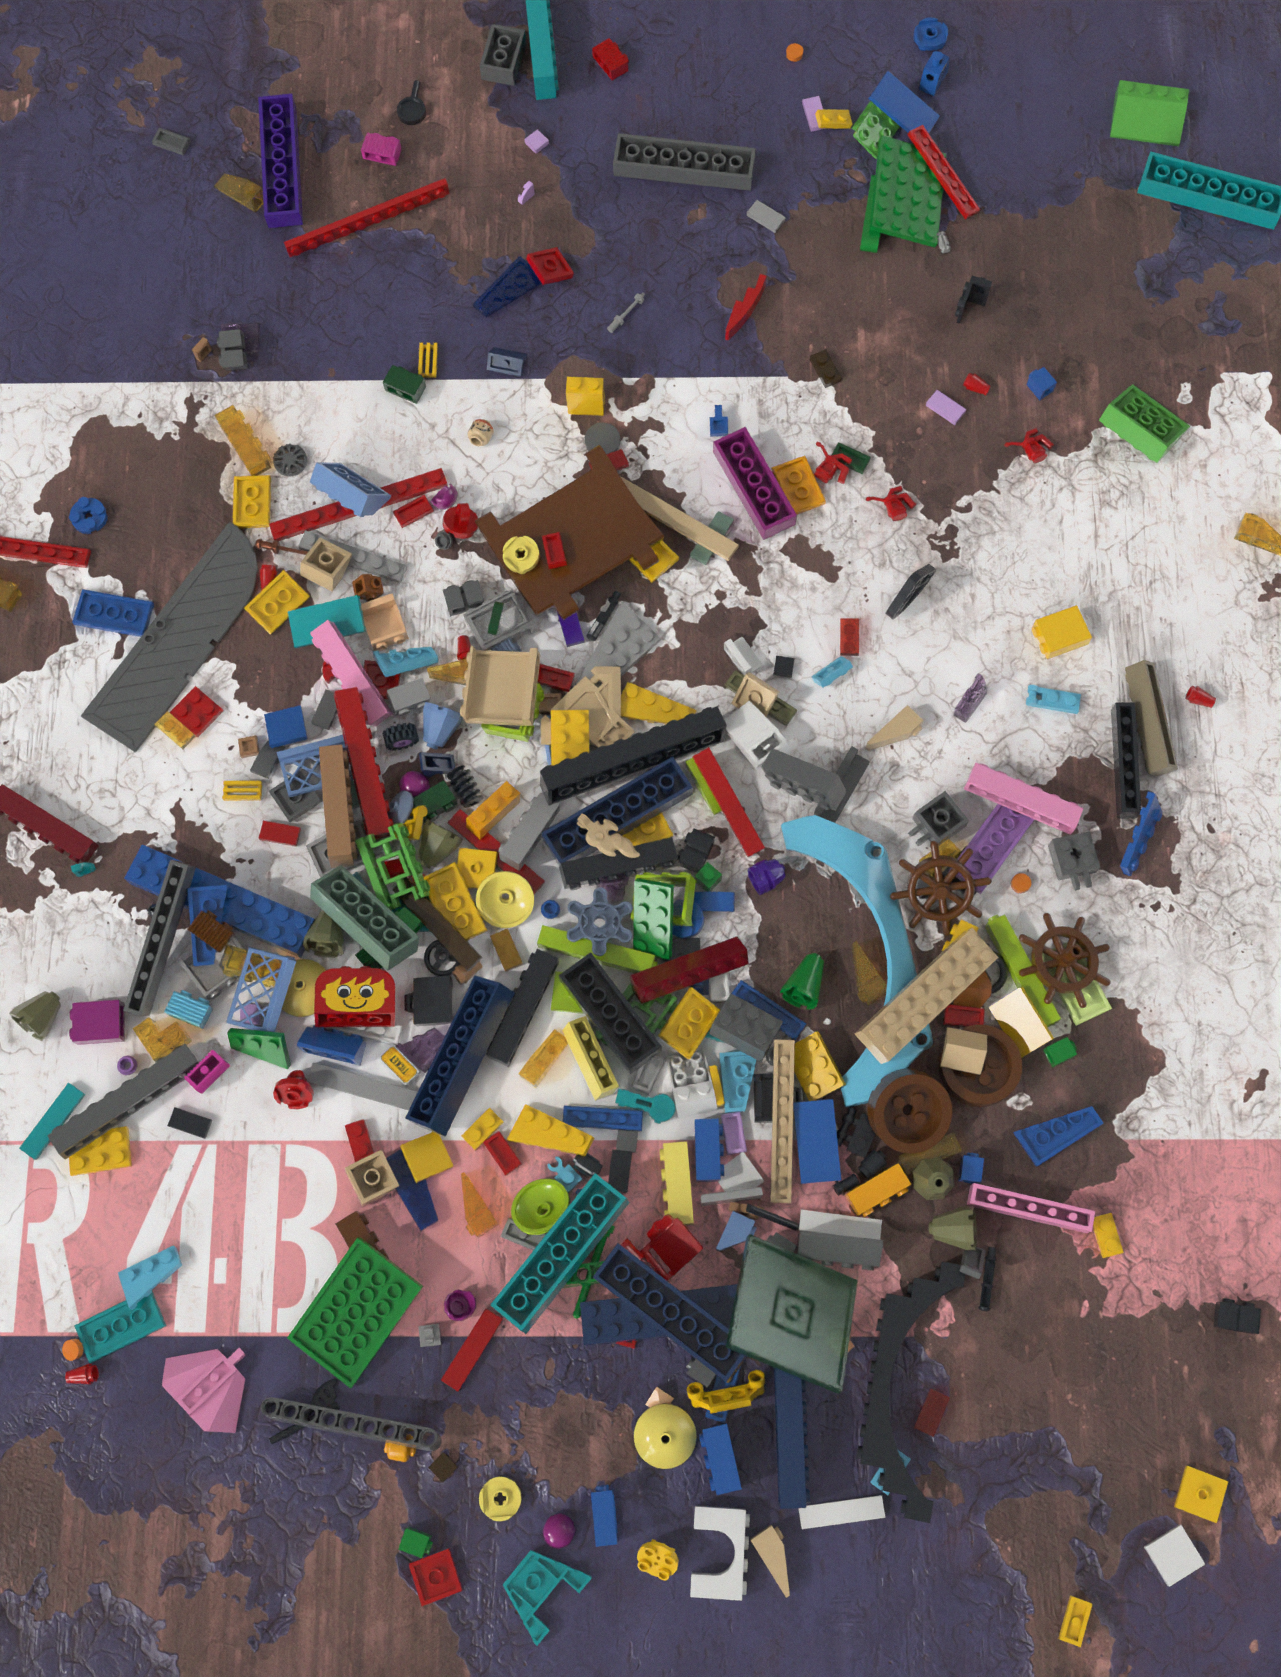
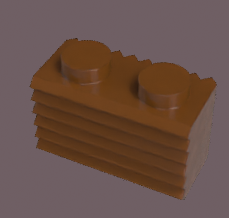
M201 910L187 930L221 953L235 935L232 932L233 927L225 921L222 924L216 920L218 916L210 910H207V912Z

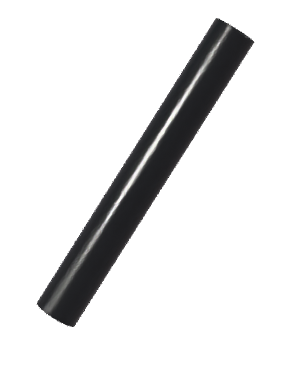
M751 1204L746 1206V1212L795 1231L799 1229V1223Z

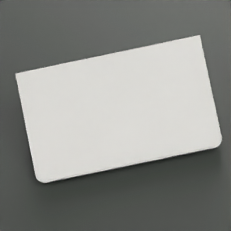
M743 637L734 642L731 639L724 642L725 652L741 674L745 676L748 672L754 673L762 668L763 664Z

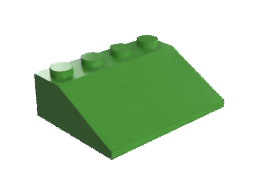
M1120 80L1115 93L1110 137L1179 146L1189 89Z
M1133 384L1108 405L1099 419L1106 428L1117 433L1120 438L1125 439L1135 449L1140 450L1156 463L1170 451L1190 428L1187 423Z

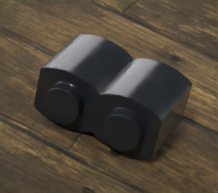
M694 828L692 832L687 833L684 841L687 844L684 850L680 849L677 856L679 866L698 873L705 865L707 857L711 852L715 836Z
M1222 1298V1302H1216L1213 1327L1248 1334H1259L1261 1309L1255 1308L1254 1303L1243 1302L1242 1305L1235 1304V1300Z

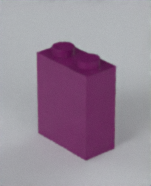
M121 1000L72 1003V1009L69 1012L70 1020L72 1021L69 1037L72 1042L77 1045L125 1042V1011H123L125 1003Z

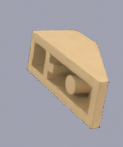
M907 705L867 742L866 749L869 751L909 739L912 735L916 736L923 729L921 726L924 720Z
M769 1525L750 1538L787 1598L790 1596L784 1544L781 1541L784 1536L778 1527L773 1528L772 1525Z

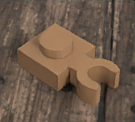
M730 1202L729 1211L747 1214L746 1217L749 1219L758 1220L759 1216L746 1212L748 1204Z

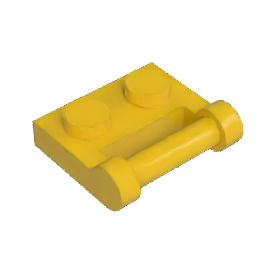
M425 806L412 808L410 816H414L413 820H406L403 824L409 831V840L420 839L423 817L427 815V808Z

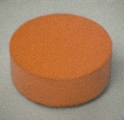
M796 43L790 44L786 49L788 60L793 62L801 60L803 57V47Z
M1018 873L1012 878L1011 887L1017 893H1025L1031 887V879L1024 873Z
M78 1339L67 1340L62 1347L64 1357L69 1361L79 1359L83 1354L82 1343Z

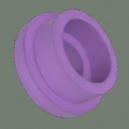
M123 1056L117 1063V1069L123 1075H131L137 1069V1061L132 1056ZM130 1062V1068L125 1069V1064Z

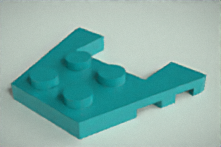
M530 1550L504 1582L503 1587L523 1620L533 1642L538 1646L550 1631V1628L534 1615L535 1611L561 1579H564L572 1588L580 1593L592 1577Z

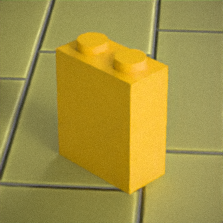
M567 377L566 399L568 414L604 416L605 393L603 378Z
M1077 605L1036 619L1032 626V633L1035 638H1038L1040 643V651L1042 654H1045L1047 659L1086 646L1092 639Z

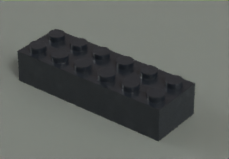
M591 952L559 975L560 982L629 1074H632L662 1052L660 1043Z

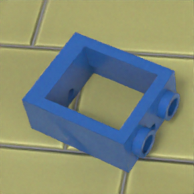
M609 1485L596 1486L595 1490L591 1492L596 1547L616 1545L619 1540L614 1488H609Z

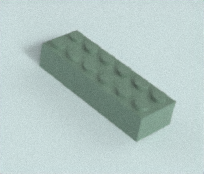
M342 865L311 883L310 899L387 971L417 952L419 936Z

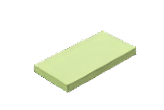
M1042 954L1043 962L1053 960V958L1046 954ZM1085 958L1077 960L1078 963L1087 967ZM1050 968L1047 971L1053 977L1057 968ZM1073 969L1077 981H1081L1085 975ZM1064 971L1060 981L1070 983ZM1095 980L1081 990L1087 1003L1085 1008L1079 1007L1074 993H1058L1075 1026L1112 1009L1099 983Z

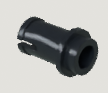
M852 1174L840 1182L835 1181L833 1188L838 1196H844L845 1192L859 1186L860 1183L856 1175Z

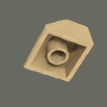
M319 538L301 561L300 575L333 591L342 580L352 553Z
M382 1150L345 1167V1172L362 1207L382 1198L399 1187Z

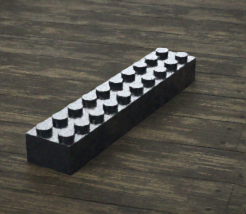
M718 706L713 708L707 707L697 714L691 713L683 719L671 720L664 726H655L647 732L636 733L625 740L619 739L614 744L600 746L595 751L589 753L583 752L573 759L567 758L559 764L547 765L540 770L541 790L548 806L656 767L671 757L678 759L724 742L727 725Z

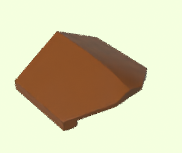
M985 971L954 999L953 1005L976 1008L983 1006L991 996L992 983Z

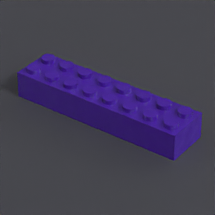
M293 94L258 97L264 217L268 228L303 225L297 110Z

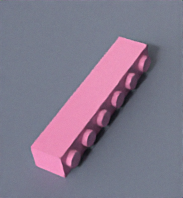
M327 620L310 632L313 637L311 639L313 644L320 648L323 653L321 655L327 664L330 663L333 668L331 670L333 675L341 680L342 689L357 687L358 692H362L364 703L361 705L362 709L366 710L368 716L366 725L376 727L393 715L335 623Z
M974 764L964 787L969 792L1070 835L1076 829L1084 809L1074 802L1061 799L1058 795L1046 793L1039 787H1032L1020 779L1011 778L1004 772L990 769L985 764Z
M976 1183L970 1185L967 1205H974L976 1208L1083 1233L1092 1232L1095 1211Z

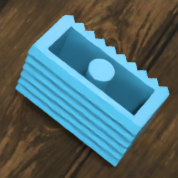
M181 990L180 993L174 991L164 1013L204 1029L213 1010V1007L209 1005L210 1002L201 997L198 1000L191 998L192 994Z

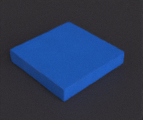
M301 705L264 714L271 748L308 739Z

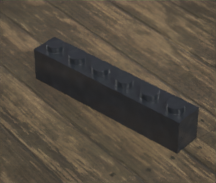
M1116 702L1111 709L1117 819H1136L1141 812L1135 703Z
M670 837L634 846L635 850L640 853V856L636 858H629L619 850H615V857L601 853L562 862L559 866V871L564 889L570 888L573 891L582 888L581 885L585 884L594 886L606 879L608 882L618 880L619 876L623 875L633 877L637 875V872H653L658 867H663V869L673 867L678 860L673 838Z
M537 949L535 953H531L528 959L529 966L520 975L519 980L521 983L518 988H514L513 992L515 994L486 1053L488 1058L507 1067L510 1066L559 964L557 957L540 949Z

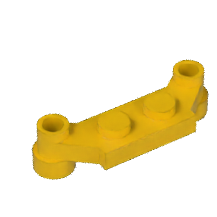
M753 1370L748 1375V1384L710 1392H704L701 1383L693 1382L687 1386V1394L689 1399H691L693 1407H702L710 1410V1414L751 1406V1402L757 1396L765 1392V1375L760 1370Z

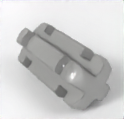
M944 231L937 233L938 245L943 254L948 253L951 249Z

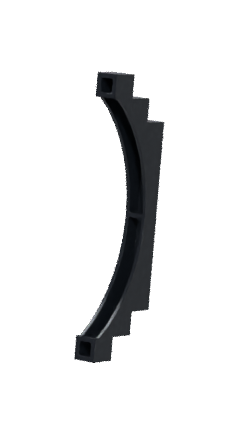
M941 1262L940 1267L936 1266L934 1278L938 1279L937 1282L914 1277L912 1282L908 1283L907 1294L910 1295V1298L886 1293L885 1298L880 1300L879 1310H882L883 1313L882 1319L878 1318L876 1331H880L879 1339L874 1340L873 1352H876L875 1361L871 1360L870 1373H873L872 1382L868 1381L866 1394H869L870 1397L869 1403L864 1404L863 1415L867 1417L866 1423L861 1424L860 1437H863L862 1446L858 1445L856 1456L857 1459H860L859 1464L884 1469V1473L880 1472L878 1485L882 1486L881 1491L906 1496V1500L902 1499L900 1513H904L903 1518L925 1523L931 1522L933 1501L927 1500L915 1485L898 1453L890 1422L889 1390L896 1356L905 1336L917 1318L941 1296L955 1288L962 1289L964 1287L965 1273L960 1272L961 1265Z

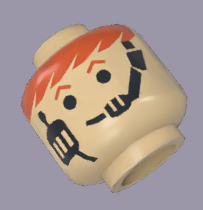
M476 419L471 424L467 435L473 445L478 447L485 446L489 443L494 429L489 421Z

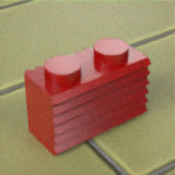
M608 38L592 48L593 58L612 81L628 72L629 59L625 53L622 54L616 42H612Z

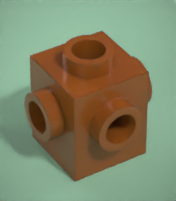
M362 574L352 582L354 594L359 595L360 600L368 602L384 594L381 577L372 576V574Z

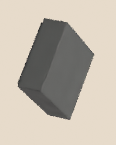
M618 1130L616 1150L636 1153L638 1132Z

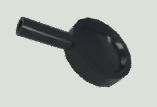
M415 80L413 83L411 97L402 99L397 105L398 118L406 125L419 124L426 116L425 104L418 98L420 81Z

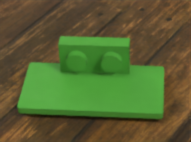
M871 101L853 125L852 129L855 131L853 137L877 159L881 136L892 138L900 126Z

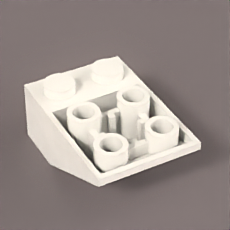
M750 701L725 719L727 734L754 768L766 760L772 748L779 750L788 743L779 730Z
M704 1049L695 1051L691 1059H687L681 1054L667 1056L666 1062L678 1118L716 1111V1097Z

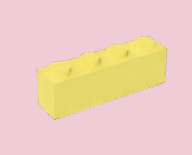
M584 1016L568 1022L562 1031L595 1101L612 1095L619 1085L587 1017Z
M687 1142L663 1143V1149H659L660 1161L665 1162V1169H661L662 1181H666L667 1188L663 1189V1201H668V1210H664V1214H670L674 1219L679 1218L684 1225H694Z

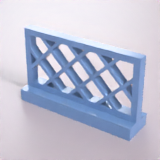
M343 735L277 752L289 798L322 789V780L316 785L308 783L312 775L321 778V774L315 772L320 764L319 747L342 745L343 750H346ZM308 759L316 761L312 770L303 766ZM294 764L298 766L293 775L286 771V765ZM301 768L309 772L305 781L296 777ZM349 775L350 780L353 781V776ZM294 779L302 783L300 789L291 791L290 785Z
M249 947L226 1023L252 1030L275 1032L296 964L295 958ZM252 953L261 955L264 961L253 967L250 962ZM273 959L282 960L280 968L272 971L268 962ZM266 964L270 973L260 978L255 969ZM253 971L258 980L247 985L244 980L245 975ZM273 976L276 981L275 985L266 990L262 981ZM260 983L265 992L254 997L249 988ZM248 990L252 999L242 1004L239 1000V994ZM267 994L270 1000L269 1005L261 1009L256 1000ZM255 1002L259 1010L248 1016L244 1007ZM242 1008L246 1018L240 1021L233 1020L234 1012ZM261 1013L264 1018L262 1027L254 1025L251 1018Z

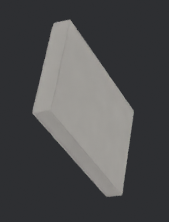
M761 1187L703 1194L700 1198L701 1207L761 1199L763 1193Z

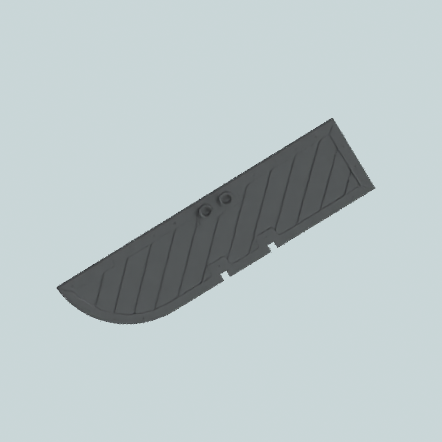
M232 522L227 524L81 714L83 719L135 753L189 683L185 679L186 675L189 674L193 677L215 648L211 645V642L213 640L217 643L221 641L242 613L244 607L249 603L254 593L258 578L256 555L250 541Z

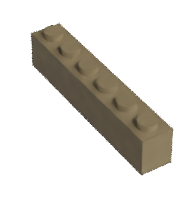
M1142 660L1125 667V679L1130 689L1129 697L1132 703H1135L1137 733L1141 739V751L1145 757L1146 771L1149 775L1159 777L1178 770L1155 664Z

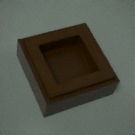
M442 1452L428 1468L444 1483L458 1466L445 1452Z

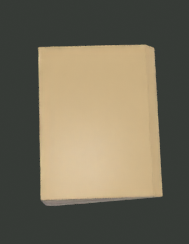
M947 1027L940 1067L980 1075L987 1053V1035Z

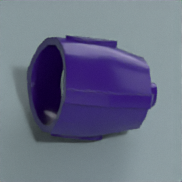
M776 859L762 860L748 867L747 870L748 877L759 895L775 889L786 877L784 872L785 866Z

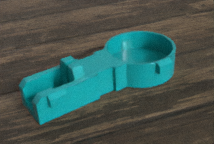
M618 1089L615 1100L618 1106L644 1110L654 1120V1123L660 1124L661 1122L668 1121L675 1112V1104L666 1094L646 1098L628 1090Z

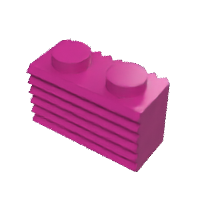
M368 132L362 145L361 153L363 159L396 166L402 148L400 140L395 137H383L378 133L370 134Z
M211 1050V1053H208L205 1059L196 1064V1067H193V1070H190V1073H187L184 1079L196 1091L203 1094L230 1067V1064L216 1051Z

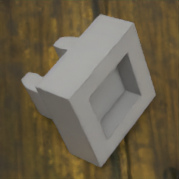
M440 1324L419 1326L420 1347L442 1345Z

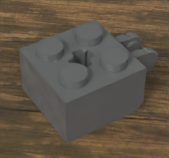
M944 791L914 813L912 819L917 826L908 834L912 837L919 831H922L925 835L916 841L917 846L929 840L930 842L937 841L939 847L964 829L969 819L949 794Z
M1090 831L1052 839L1048 847L1057 879L1071 878L1074 890L1076 891L1080 890L1078 876H1083L1085 886L1087 888L1092 887L1090 874L1096 873L1100 869Z

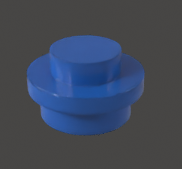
M547 900L541 906V913L547 919H554L560 913V906L554 900Z

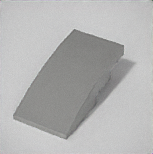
M355 821L353 824L356 840L366 837L363 821ZM326 835L306 845L320 878L335 869L331 868L328 859ZM390 836L376 839V842L389 838ZM355 842L358 859H354V866L363 863V860ZM389 842L391 848H394L393 842ZM382 845L372 848L375 857L384 853ZM349 866V867H344V868L347 870V869H350V868H352V867H354V866Z

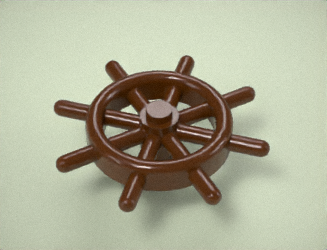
M932 841L930 843L932 857L922 860L916 866L905 859L899 861V865L910 872L907 890L892 892L890 898L892 900L909 898L912 907L917 912L909 922L910 928H915L924 917L932 921H942L943 933L949 936L951 931L950 920L960 916L965 911H968L977 918L982 916V912L971 905L975 887L990 885L992 880L989 877L972 878L969 869L965 865L973 855L971 848L966 849L958 860L951 856L940 855L937 841ZM941 866L951 867V870L945 877L942 874ZM934 867V874L932 875V877L924 873L925 871ZM958 872L965 879V881L951 883ZM918 879L928 884L929 887L916 888ZM965 889L962 898L952 891ZM931 894L924 904L917 898V896ZM946 898L956 903V905L948 909ZM938 899L940 910L930 909Z
M1044 913L1043 919L1048 929L1037 940L1024 934L1019 936L1021 942L1032 947V966L1020 969L1019 975L1024 977L1035 973L1040 982L1048 988L1044 998L1046 1004L1052 1002L1055 992L1064 994L1074 993L1079 1007L1085 1008L1087 1003L1081 991L1093 980L1105 986L1111 984L1110 979L1097 973L1099 967L1098 954L1109 951L1110 946L1108 944L1094 946L1092 941L1081 932L1085 923L1083 917L1077 919L1074 928L1066 926L1055 927L1051 915ZM1060 937L1069 939L1065 949ZM1049 939H1052L1056 951L1045 946ZM1042 953L1053 958V960L1043 962ZM1086 958L1087 967L1078 963L1077 960ZM1056 967L1057 969L1052 977L1047 969ZM1073 969L1085 975L1081 981H1077ZM1064 971L1070 983L1060 981Z

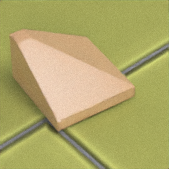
M656 1387L645 1405L652 1407L658 1404H671L674 1398Z

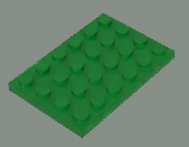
M882 135L879 139L869 230L935 248L938 244L937 233L939 232L943 187L914 144Z
M357 1237L287 1339L351 1389L424 1286L361 1237Z

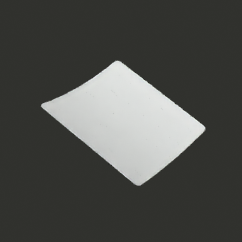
M744 1152L724 1165V1176H721V1181H718L724 1191L755 1188L764 1182Z

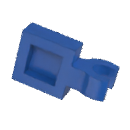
M715 405V417H710V437L728 435V416L722 417V405Z

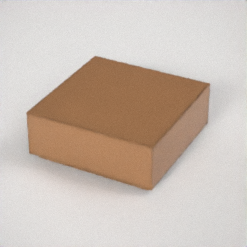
M203 337L192 351L195 358L201 362L212 351L209 341Z
M256 735L238 739L241 758L257 756L259 754V743Z

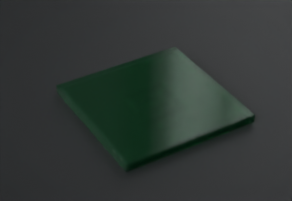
M749 1234L746 1237L726 1348L840 1394L843 1390L858 1280Z

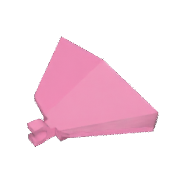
M238 1348L228 1359L218 1349L166 1358L162 1386L204 1431L236 1433L245 1378L234 1365L246 1355Z

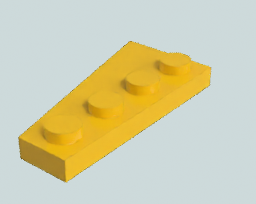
M627 682L621 694V717L630 720L638 719L649 723L657 722L666 725L671 720L683 719L691 713L696 714V710L629 682Z
M526 1104L507 1138L509 1142L534 1145L586 1156L595 1139L593 1136Z

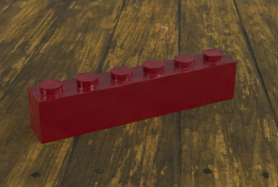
M1 784L0 816L6 814L9 816L7 820L15 825H18V823L24 826L22 829L31 835L33 833L38 834L40 841L45 844L52 843L56 851L61 854L64 852L68 853V858L77 864L80 861L86 863L90 860L99 847L96 842Z
M736 936L630 975L632 991L642 1004L749 964L747 948Z

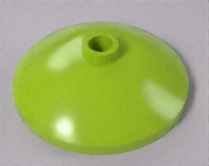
M539 1179L527 1184L517 1193L512 1203L511 1215L515 1225L522 1232L531 1235L549 1232L570 1205L569 1194L561 1183L553 1179Z

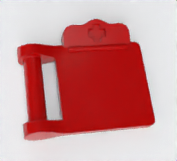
M666 1214L662 1219H658L653 1223L652 1228L647 1232V1236L651 1241L640 1252L654 1271L669 1281L703 1250V1246L679 1218L674 1219L670 1214ZM652 1248L669 1267L670 1271L668 1273L649 1252Z

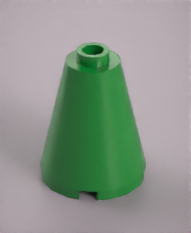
M816 953L807 954L782 986L780 993H783L782 998L789 1004L798 1008L801 1005L807 1006V1010L817 1007L824 961L820 955Z

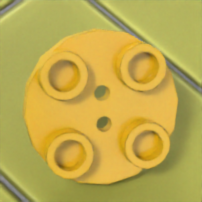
M652 1539L651 1542L643 1544L638 1550L637 1566L641 1571L656 1576L661 1580H668L677 1571L679 1560L674 1548H670Z

